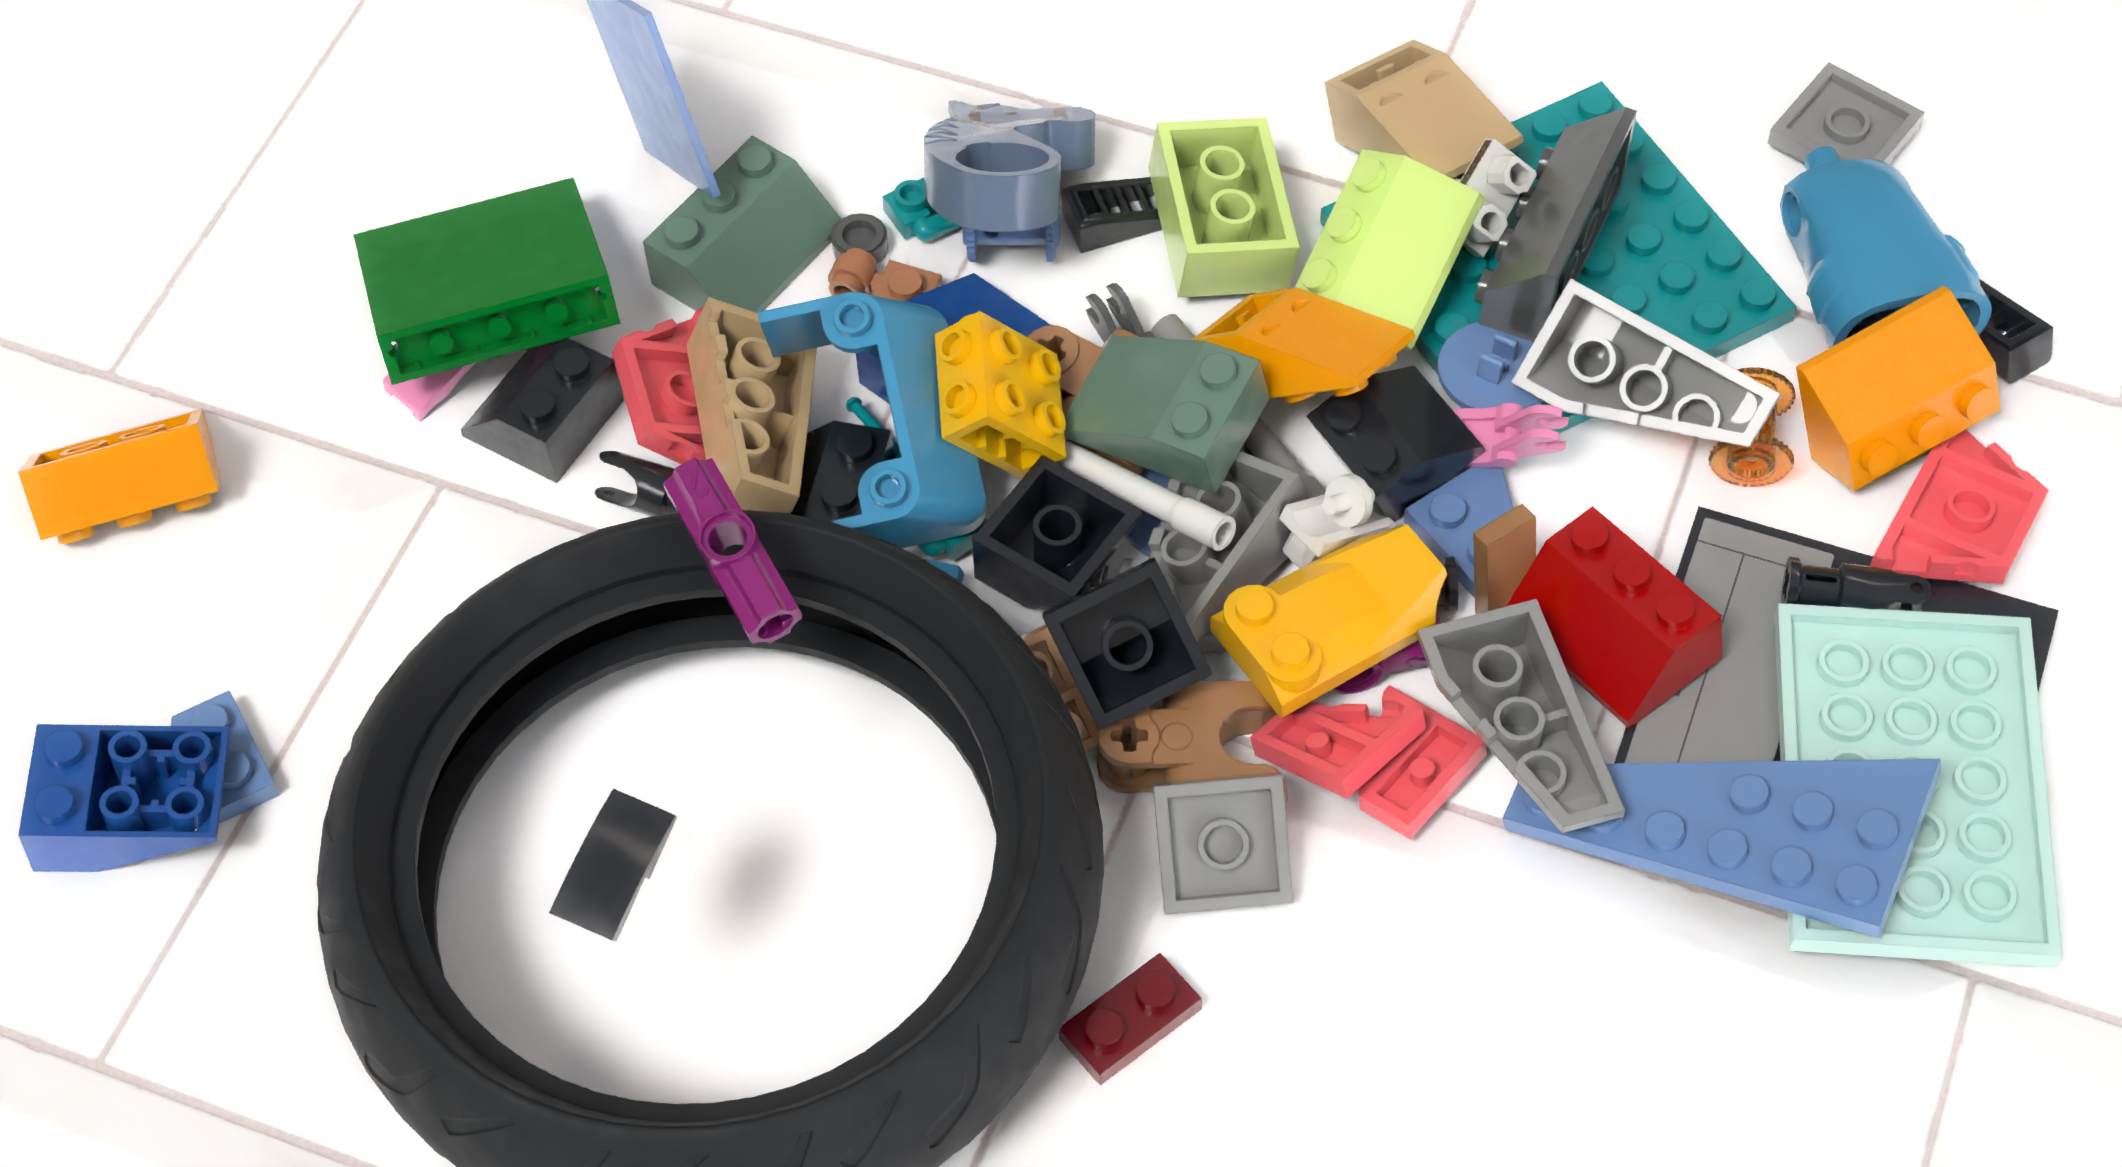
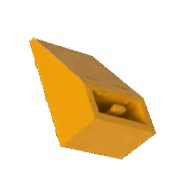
M1295 287L1250 294L1191 340L1208 341L1260 360L1270 398L1284 397L1286 402L1292 403L1305 400L1323 391L1333 390L1335 396H1346L1364 389L1368 385L1367 379L1377 370L1388 367L1396 362V354L1416 337L1413 329Z

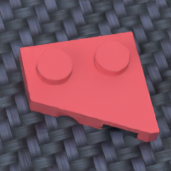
M1389 685L1383 691L1381 717H1400L1404 706H1417L1423 709L1427 729L1360 787L1358 799L1360 810L1411 840L1487 756V747L1478 735Z
M1310 702L1282 719L1276 714L1250 736L1256 757L1344 798H1348L1427 727L1423 709L1417 706H1404L1400 717L1370 716L1367 704L1343 703L1336 706H1326L1320 702Z

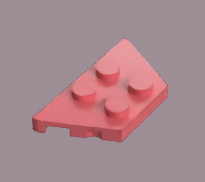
M703 307L697 309L691 319L677 324L672 318L656 324L651 331L639 330L620 337L611 352L637 444L679 464H683L693 458L706 460L686 347Z
M1965 429L1931 449L1879 544L1870 566L1889 569L1901 574L1917 575L1927 579L2003 584L2049 490L2028 471L2017 467L2012 457L1996 442L1988 445L1986 448Z

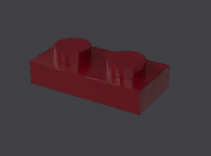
M1158 953L1065 1022L1058 1032L1059 1040L1101 1086L1202 1010V998L1161 953Z

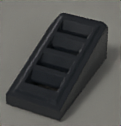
M1150 177L1081 183L1061 189L1062 214L1080 253L1162 230L1158 209L1153 208L1149 197L1154 196ZM1138 201L1142 210L1133 211L1130 203ZM1118 207L1120 212L1112 213L1110 209Z
M1979 279V284L1988 297L1992 308L1990 319L1979 337L1995 362L1997 375L2011 384L2050 361L2054 327Z

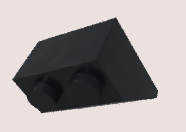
M570 338L528 348L460 429L462 437L558 483L623 402L614 359Z
M1414 365L1372 374L1367 379L1368 385L1364 389L1346 396H1335L1333 394L1306 415L1324 443L1350 474H1356L1364 479L1367 485L1373 489L1375 493L1374 504L1385 517H1390L1394 522L1404 515L1405 508L1442 486L1486 451L1478 439Z
M833 420L808 432L800 496L791 514L825 521L861 515L862 511L858 497L860 479L871 466L879 462L895 459L892 430Z
M1041 455L972 538L974 578L1023 607L1059 605L1083 593L1142 519V511Z
M1154 557L1044 611L1042 614V618L1099 731L1213 675Z

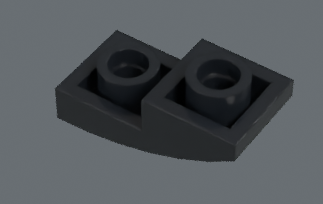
M613 788L586 835L549 913L617 942L645 878H651L678 816Z

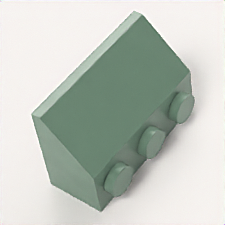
M752 135L713 173L721 196L713 199L697 188L643 241L651 284L695 311L704 307L708 297L756 313L764 311L832 242L831 233L833 227L841 220V217L796 160Z

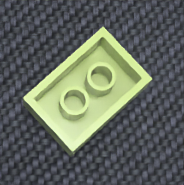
M1267 117L1157 122L1148 169L1177 298L1263 293L1288 289L1300 246Z

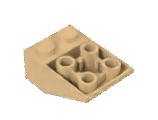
M1414 39L1324 82L1335 141L1359 153L1362 149L1404 155L1452 179H1457L1458 175L1466 172L1485 138L1496 139L1508 150L1524 143L1523 135L1445 52Z

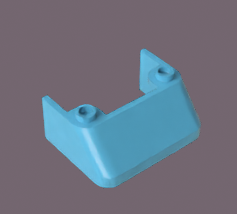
M847 292L758 312L759 322L773 357L831 344L838 350L846 353H860L878 349L901 457L879 462L871 466L863 474L858 486L861 515L830 522L874 535L900 548L965 535L981 525L987 513V499L978 458L943 440L941 436L934 334L947 328L948 324L939 311L929 306L861 292Z

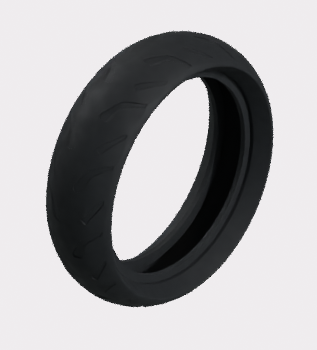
M742 510L753 521L760 542L802 614V619L795 623L789 634L771 643H751L720 586L711 578L703 556L678 513L645 517L605 527L554 546L514 566L481 587L463 601L453 612L443 617L410 651L376 695L352 737L351 748L343 758L336 774L324 817L316 881L318 890V932L325 971L344 1031L366 1072L398 1115L438 1155L447 1159L455 1167H939L952 1155L967 1146L1006 1108L1040 1064L1064 1024L1087 968L1099 920L1104 878L1102 819L1094 777L1078 728L1057 687L1025 641L990 605L981 600L959 580L930 564L925 559L874 535L830 521L790 513ZM735 544L728 546L720 555L730 556L736 554L743 549L744 545ZM751 647L775 649L818 657L855 670L899 694L932 720L962 756L972 771L986 800L996 832L991 879L982 910L967 943L947 975L933 992L896 1029L864 1052L834 1069L787 1088L754 1097L715 1103L670 1104L631 1100L604 1094L560 1079L526 1061L498 1041L475 1019L447 982L438 947L437 902L439 881L447 847L459 816L477 784L509 744L547 710L577 690L609 674L635 664L675 653L710 648Z

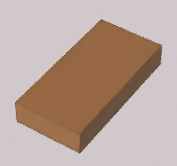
M1523 504L1517 505L1473 533L1476 614L1506 607L1536 559V516Z

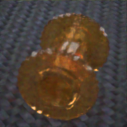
M1760 367L1740 368L1736 370L1782 395L1751 447L1717 442V445L1713 446L1708 458L1709 466L1716 476L1730 484L1743 487L1767 486L1782 480L1793 469L1794 454H1792L1791 449H1788V445H1785L1783 441H1778L1776 429L1777 416L1787 413V409H1791V405L1794 404L1796 399L1795 388L1788 378L1774 370ZM1745 458H1756L1758 460L1751 462Z

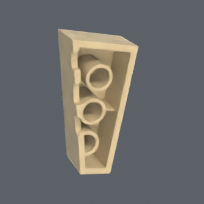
M708 297L686 344L706 459L712 458L742 510L791 514L800 496L817 348L773 357L761 328L758 313Z

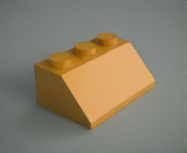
M1941 286L1796 366L1811 460L1854 492L2001 410L1995 362L1954 294L1945 286Z
M203 408L30 455L18 471L40 540L57 536L59 544L72 543L88 538L95 534L92 526L116 520L118 528L146 522L153 518L152 509L170 504H175L177 512L201 507L212 502L210 493L219 491L221 485L210 431Z

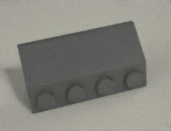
M1625 107L1565 127L1555 149L1548 146L1545 147L1536 170L1537 176L1535 179L1539 181L1535 189L1530 187L1527 192L1522 193L1515 214V219L1519 221L1515 229L1506 227L1499 240L1495 253V260L1499 262L1494 271L1485 269L1478 282L1474 302L1482 304L1479 324L1531 342L1535 341L1570 278L1575 281L1578 280L1623 186L1637 110Z

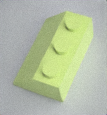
M1362 149L1295 287L1413 329L1416 338L1403 348L1412 350L1485 197L1480 192L1407 156Z

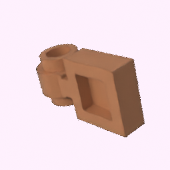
M850 248L845 253L839 254L828 274L829 292L832 296L847 292H861L905 301L943 285L941 274L890 259L883 273L880 274L876 269V259L867 251L859 248Z

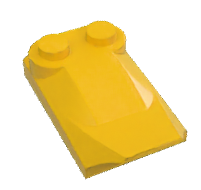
M1404 524L1384 532L1363 536L1266 587L1262 585H1246L1237 588L1227 597L1223 610L1210 617V631L1282 719L1418 640V629L1433 626L1436 623L1437 602L1447 577V572L1442 563L1408 524Z

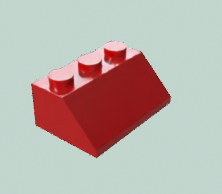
M1593 506L1545 541L1507 606L1537 599L1568 675L1628 729L1722 658L1721 614Z

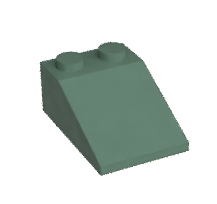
M1112 335L1065 414V438L1216 495L1270 399L1261 362L1256 358L1208 341Z

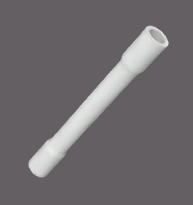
M1065 439L1066 458L1057 461V464L1130 505L1170 524L1176 531L1216 551L1225 549L1232 541L1236 531V522L1233 517L1194 498L1176 494Z

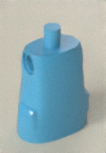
M1829 146L1820 147L1812 151L1804 161L1807 171L1800 173L1784 186L1780 201V211L1786 234L1805 273L1807 280L1806 294L1810 299L1816 322L1821 324L1829 348L1941 286H1945L1952 291L1977 334L1980 335L1990 319L1992 308L1988 297L1979 284V274L1966 255L1965 247L1951 235L1944 234L1938 228L1902 173L1884 161L1877 159L1841 161L1836 150Z

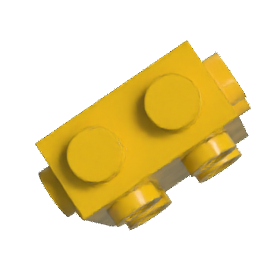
M981 311L964 316L959 322L934 334L941 436L943 440L1020 479L1024 477L1041 455L1054 462L1066 458L1064 434L1066 420L1062 412L1060 390L1061 367L1055 352Z

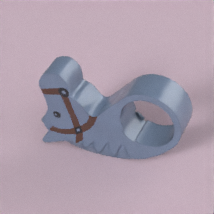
M957 100L948 101L950 118L931 126L924 136V192L929 205L940 216L952 223L973 230L1019 232L1041 228L1055 222L1060 216L1061 171H1078L1095 165L1096 114L1093 110L1082 107L1023 109L1000 105V103L974 106Z

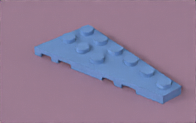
M1940 759L1613 763L1606 764L1625 809L1624 817L1562 833L1518 782L1502 819L1505 830L1880 938L1941 772Z

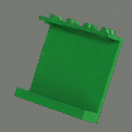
M574 177L353 234L376 336L392 385L621 324L609 275Z

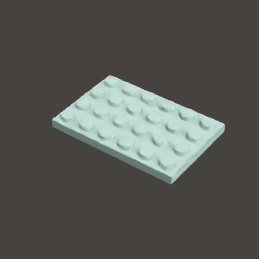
M1778 603L1774 615L1780 761L1940 759L1941 772L1881 937L1877 938L1787 912L1789 951L2057 968L2063 957L2031 618Z

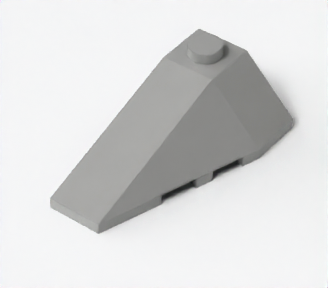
M1571 278L1511 383L1546 403L1563 408V412L1746 447L1752 446L1782 395Z
M1240 451L1216 495L1172 478L1169 480L1166 489L1183 497L1194 498L1233 517L1236 522V531L1232 541L1221 551H1216L1176 531L1170 524L1162 520L1159 528H1153L1148 543L1151 549L1149 559L1153 557L1156 559L1196 641L1201 639L1210 630V617L1223 610L1227 597L1233 591L1246 585H1259L1286 560L1287 556L1283 553L1282 549L1291 531L1279 520V517L1285 505L1309 499L1300 474Z
M1537 599L1417 630V638L1438 690L1562 833L1624 817L1625 809Z

